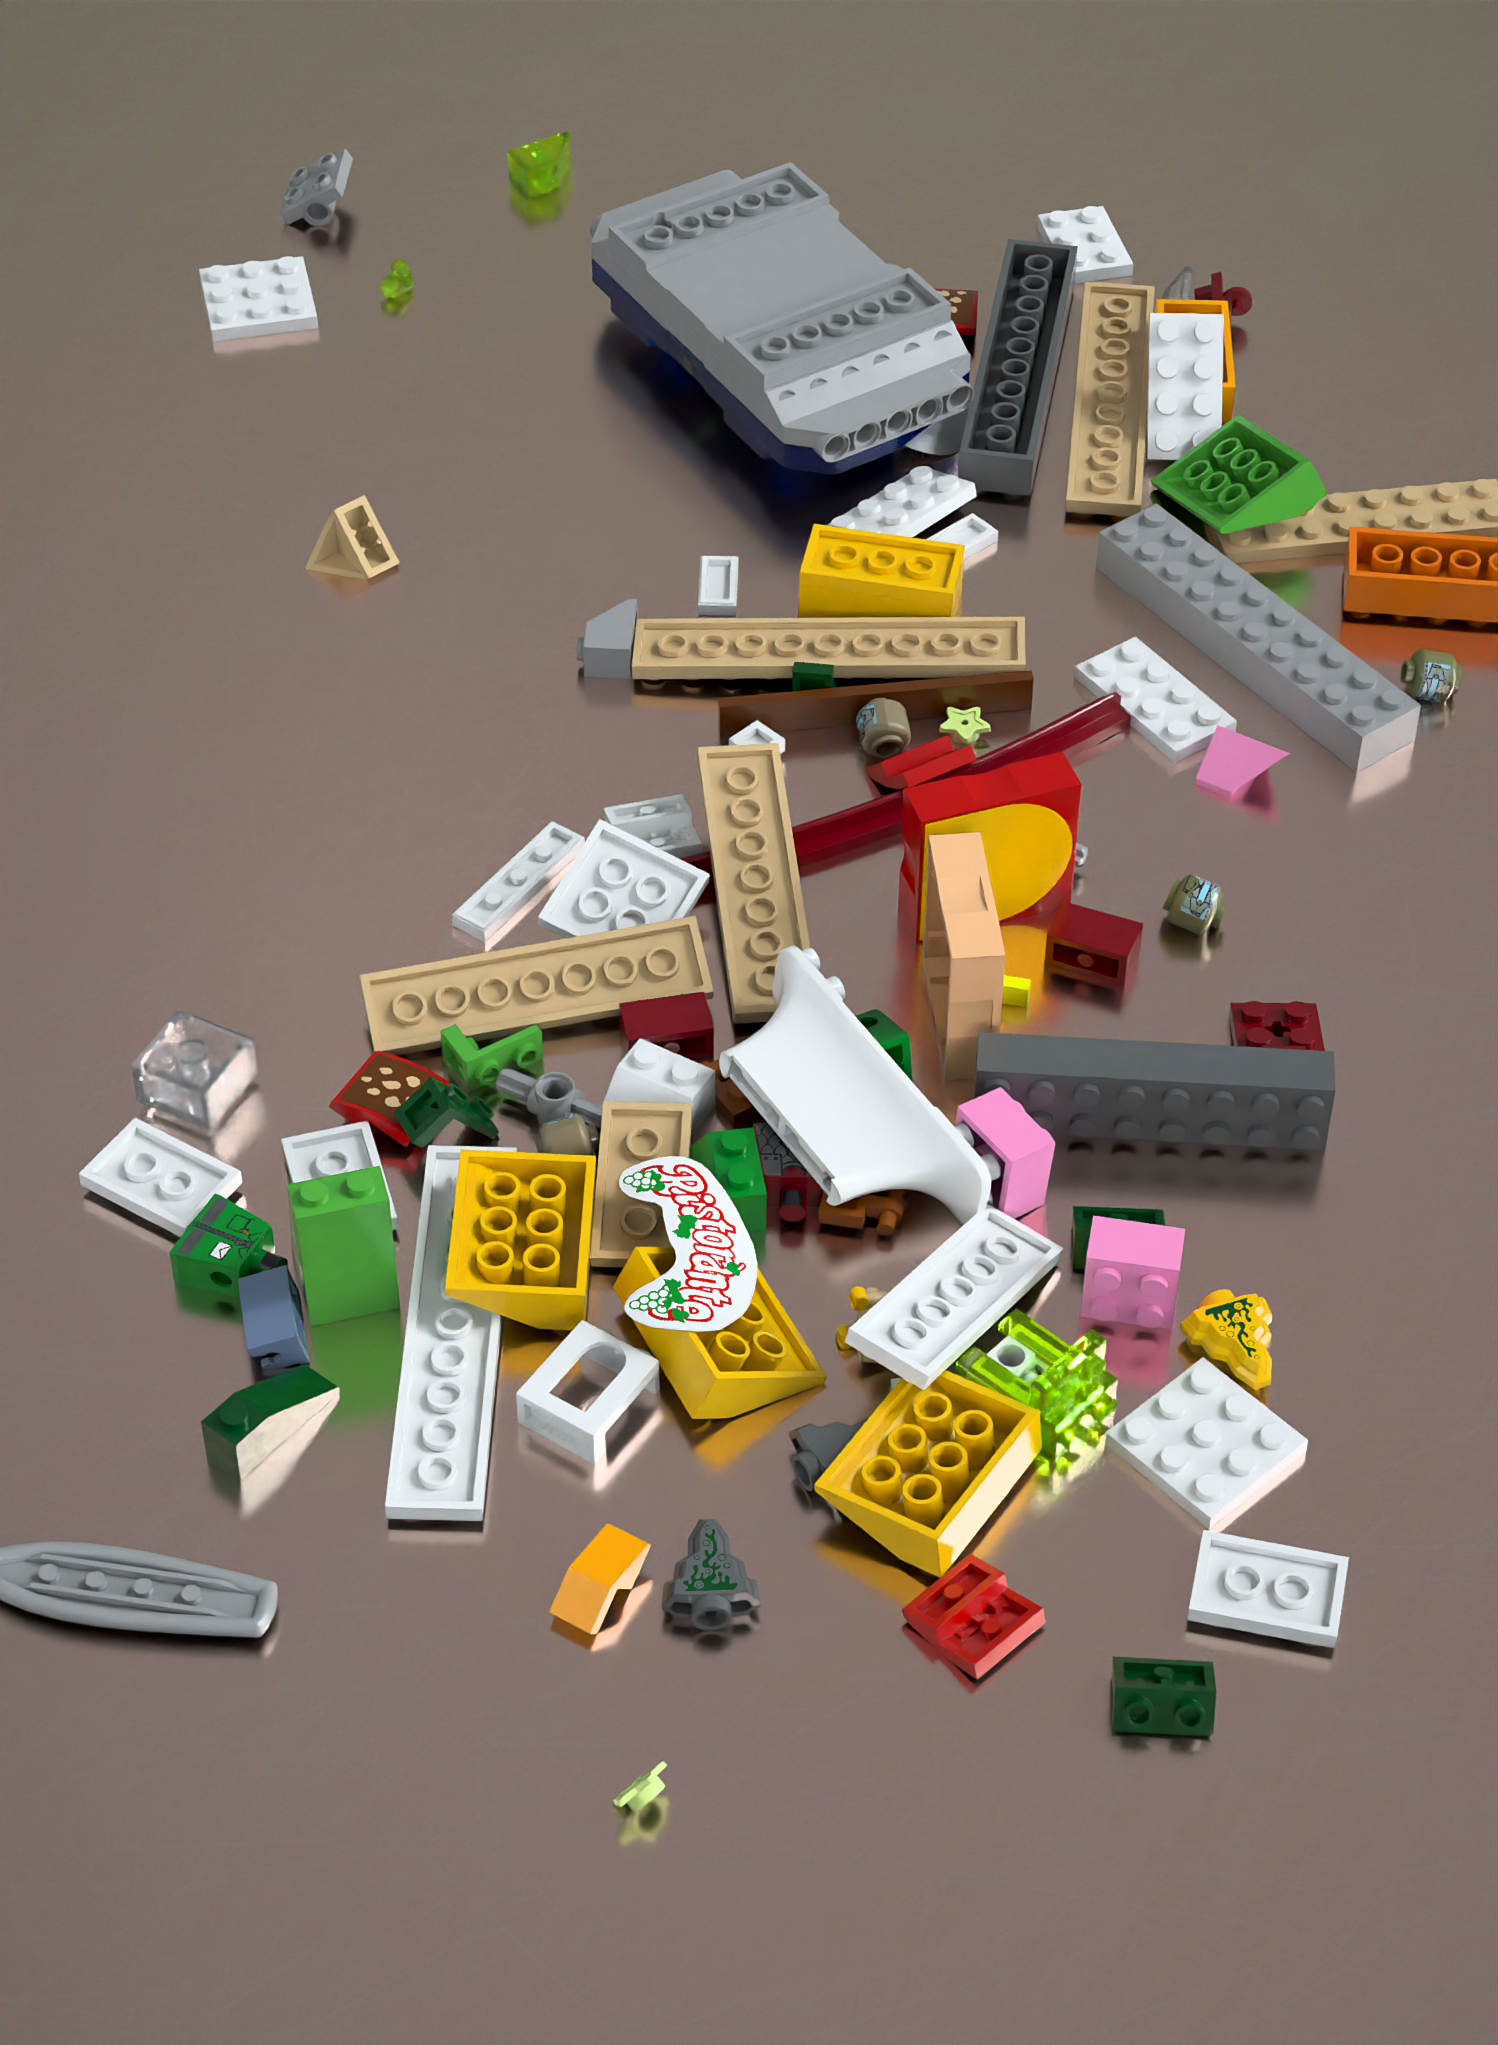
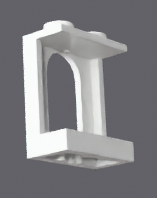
M581 1320L516 1393L518 1423L595 1465L606 1452V1431L644 1388L654 1394L660 1390L659 1360L655 1359L648 1351L634 1348L619 1340L607 1329L597 1328ZM582 1355L618 1374L586 1412L549 1393Z

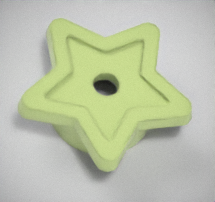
M948 707L946 710L948 720L940 725L939 731L948 733L949 737L957 743L969 744L976 741L980 733L990 732L991 727L990 724L980 719L981 711L979 707H973L965 711Z
M661 1761L648 1772L642 1773L628 1788L612 1800L615 1806L619 1805L622 1807L627 1803L631 1810L635 1812L650 1802L665 1787L658 1774L667 1764Z

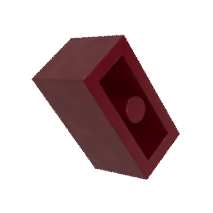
M1063 901L1047 932L1044 964L1125 986L1140 954L1143 923Z
M704 991L619 1003L620 1035L625 1056L641 1038L692 1061L714 1058V1027Z

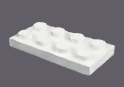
M1149 314L1146 462H1176L1222 427L1224 314Z
M919 466L912 469L909 474L895 483L885 486L884 490L873 497L861 501L857 507L834 518L827 526L912 538L977 496L975 483L958 478L955 475H948L933 470L928 466Z
M1136 636L1075 666L1074 678L1097 698L1114 692L1121 695L1120 708L1131 716L1130 726L1173 763H1177L1209 747L1217 725L1236 732L1237 720Z

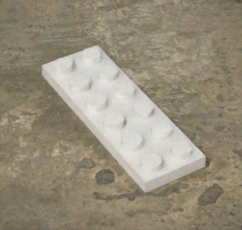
M987 1204L985 1210L975 1214L854 1323L848 1330L845 1343L898 1374L904 1380L925 1390L1059 1262L1064 1248Z

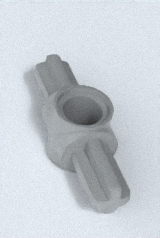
M503 1069L499 1073L496 1082L497 1090L526 1102L527 1110L537 1115L540 1125L577 1113L583 1117L586 1125L595 1123L597 1132L600 1134L602 1107L585 1101L584 1092L575 1088L573 1079L567 1074L550 1072L536 1080L512 1069Z

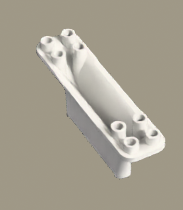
M792 945L782 949L777 957L772 985L773 998L778 1008L771 1019L755 1034L720 1053L719 1065L725 1079L730 1077L826 1192L828 1195L827 1202L830 1205L836 1206L851 1199L884 1190H916L940 1200L962 1224L967 1223L979 1211L985 1210L987 1204L992 1206L991 1182L1000 1177V1167L995 1157L989 1153L979 1156L972 1148L974 1139L968 1126L964 1123L953 1126L937 1107H933L843 1003L845 989L840 979L836 976L826 979L819 972L821 967L820 960L812 948L800 950Z

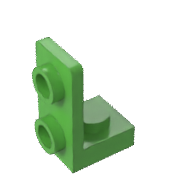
M456 1024L440 1031L443 1062L468 1093L495 1082L503 1069L517 1071L529 1067L543 1058L542 1031L537 1025H533L480 1050L472 1037L466 1038Z

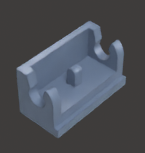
M287 1265L239 1278L238 1285L246 1347L250 1357L264 1356L271 1352L278 1353L274 1357H266L261 1360L263 1370L279 1369L300 1363V1365L310 1363L300 1292Z

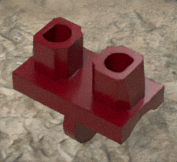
M1222 272L1211 274V285L1194 289L1195 300L1228 301L1230 330L1231 315H1244L1252 307V295L1247 289L1232 287L1224 292Z

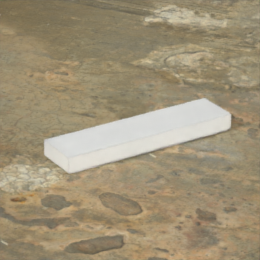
M553 821L550 822L451 915L452 926L486 942L577 856L585 843V837Z

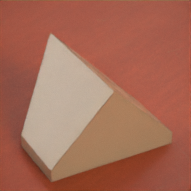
M363 495L331 511L304 569L368 580L400 562L367 498Z

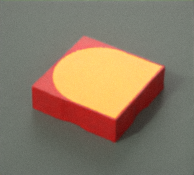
M1063 752L1007 764L982 774L956 776L903 789L901 834L904 840V857L899 873L898 912L915 944L923 943L928 837L930 835L981 833L999 924L1057 910L1063 901L1071 903L1082 784Z

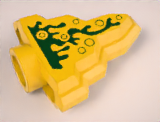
M1226 1289L1217 1290L1207 1295L1201 1301L1199 1309L1194 1310L1180 1323L1181 1331L1191 1345L1202 1346L1212 1359L1227 1362L1233 1374L1256 1390L1270 1385L1272 1359L1266 1347L1270 1343L1272 1336L1268 1328L1272 1321V1314L1265 1298L1258 1297L1256 1293L1235 1297L1230 1290Z

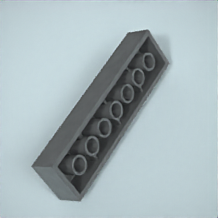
M978 1032L974 1099L1001 1087L1014 1101L1019 1102L1025 1112L1041 1128L1047 1130L1050 1135L1302 1150L1326 1149L1336 1091L1334 1051Z

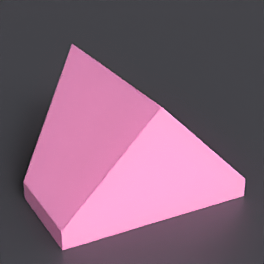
M1217 725L1196 776L1195 784L1232 798L1239 787L1290 753Z

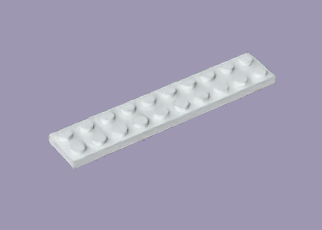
M428 1145L385 1501L387 1519L483 1521L502 1315L446 1296L445 1282L460 1149L517 1152V1147Z

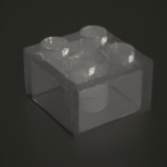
M181 1009L173 1015L131 1064L137 1102L209 1131L214 1128L258 1074L252 1037Z

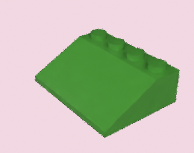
M1239 414L1151 480L1154 487L1221 534L1299 517L1301 514L1312 510L1317 502L1328 495L1308 458Z

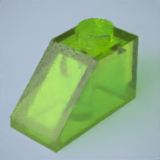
M568 132L508 151L509 180L528 199L558 190L571 165L570 134Z

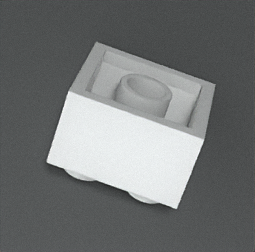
M640 1038L617 1065L604 1101L692 1104V1136L716 1106L715 1070Z

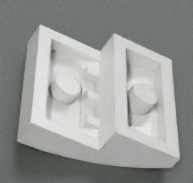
M683 794L603 808L607 823L677 858L703 853V843L693 827L692 811Z

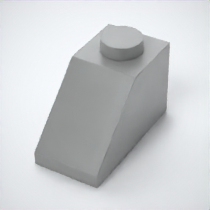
M628 599L587 621L585 637H578L576 650L577 661H583L584 677L631 679L637 621V599Z

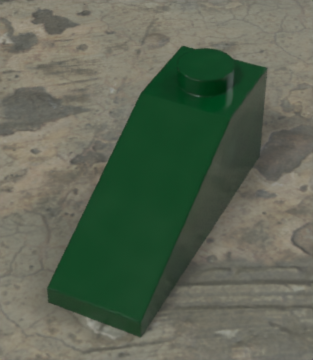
M303 1364L234 1392L201 1421L207 1457L241 1481L339 1394V1387L306 1364Z

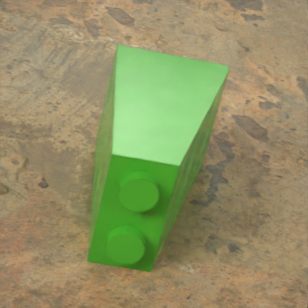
M380 1166L287 1184L292 1257L310 1327L400 1308L390 1200Z

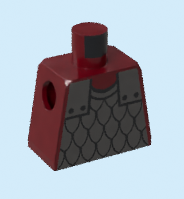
M753 1123L767 1193V1206H779V1215L786 1221H800L806 1216V1207H820L824 1190L768 1123Z

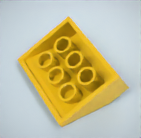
M460 1149L445 1295L538 1329L573 1330L581 1320L585 1321L595 1203L596 1156Z
M673 1247L634 1248L613 1285L624 1306L629 1296L636 1290L653 1282L673 1267L676 1261ZM758 1267L755 1291L749 1308L740 1318L720 1330L696 1332L651 1328L633 1320L651 1352L659 1360V1365L692 1419L731 1418L821 1385L827 1379V1375Z
M946 1370L925 1390L901 1378L814 1484L815 1491L900 1560L941 1578L1041 1451L1040 1410Z

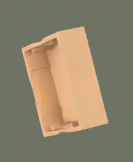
M981 833L930 835L928 837L922 959L945 1081L974 1079L978 1032L1000 1033L1006 955Z

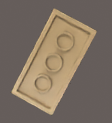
M603 1101L590 1251L591 1266L624 1268L635 1247H673L666 1231L662 1207L653 1202L629 1197L621 1190L619 1179L625 1169L648 1160L668 1156L690 1158L692 1104Z

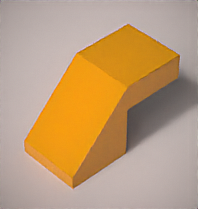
M607 1523L569 1566L549 1613L590 1634H597L617 1589H632L651 1544Z

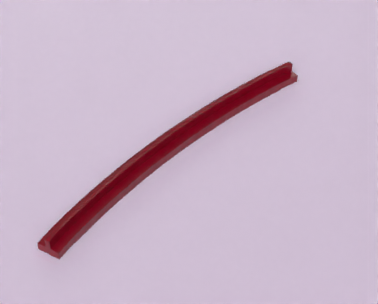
M1114 692L1107 696H1102L1011 743L984 754L971 763L915 786L956 776L982 774L1007 764L1057 752H1063L1066 759L1069 760L1096 746L1102 740L1130 727L1131 716L1120 708L1121 695ZM903 789L792 827L798 868L900 834L902 829ZM710 851L679 858L710 874L709 883L701 895L715 892Z

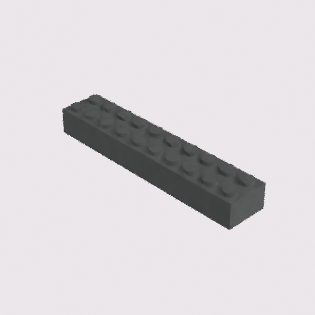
M1008 239L975 380L974 397L969 406L959 449L958 478L975 483L976 491L984 490L1010 495L1031 496L1075 284L1078 246Z

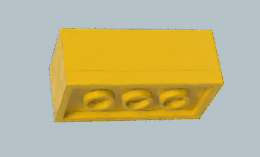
M814 524L799 574L798 618L956 617L962 592L965 545Z

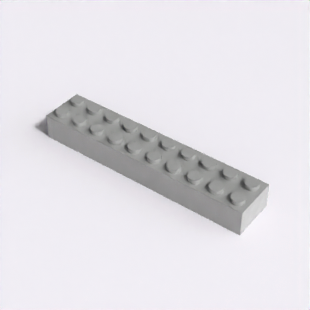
M1158 504L1099 532L1096 568L1356 773L1415 741L1421 708L1419 703Z

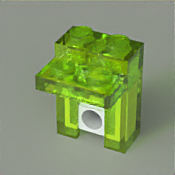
M1015 1309L998 1324V1331L1007 1337L988 1354L973 1346L956 1361L955 1374L1040 1410L1042 1438L1040 1453L1055 1463L1068 1450L1073 1452L1078 1449L1085 1440L1087 1433L1098 1422L1104 1424L1114 1414L1118 1405L1116 1400L1118 1378L1105 1370L1106 1361L1104 1357L1107 1339L1091 1329L1078 1342L1070 1346L1027 1315Z

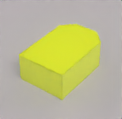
M1004 975L1002 1004L1027 1008L1030 998L1031 980Z

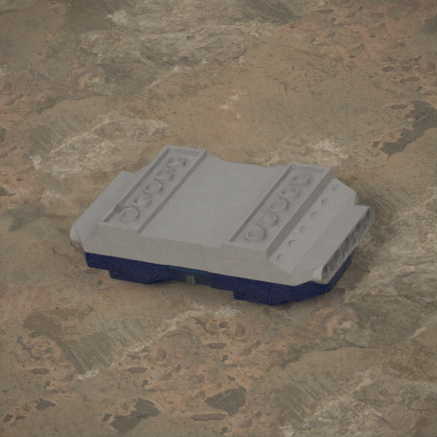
M791 162L741 179L731 170H723L599 215L593 221L590 229L591 236L593 237L591 240L592 282L611 299V312L647 347L657 344L665 353L671 354L704 386L705 392L724 409V422L763 460L773 457L783 468L837 475L899 450L929 425L962 412L973 400L974 389L969 385L971 354L968 353L951 320V303L910 267L902 269L898 265L887 264L839 222V212L829 204L830 196Z

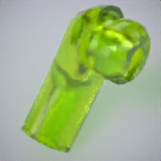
M398 259L392 263V273L386 276L387 279L379 284L381 292L387 298L394 297L396 293L405 294L413 287L412 274L408 263L403 259Z

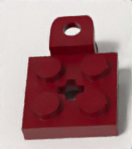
M1258 1001L1230 1003L1229 1019L1234 1046L1325 1051L1316 1003H1303L1299 1001L1290 1003H1261Z

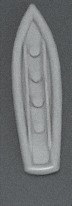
M47 1541L0 1547V1600L28 1612L62 1621L135 1631L258 1638L266 1632L276 1612L278 1587L274 1581L207 1564L147 1551L86 1542Z

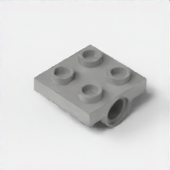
M345 148L335 154L327 153L317 163L308 168L300 167L291 174L280 216L288 225L302 217L314 226H324L331 221L336 202L343 197L353 161L352 156Z

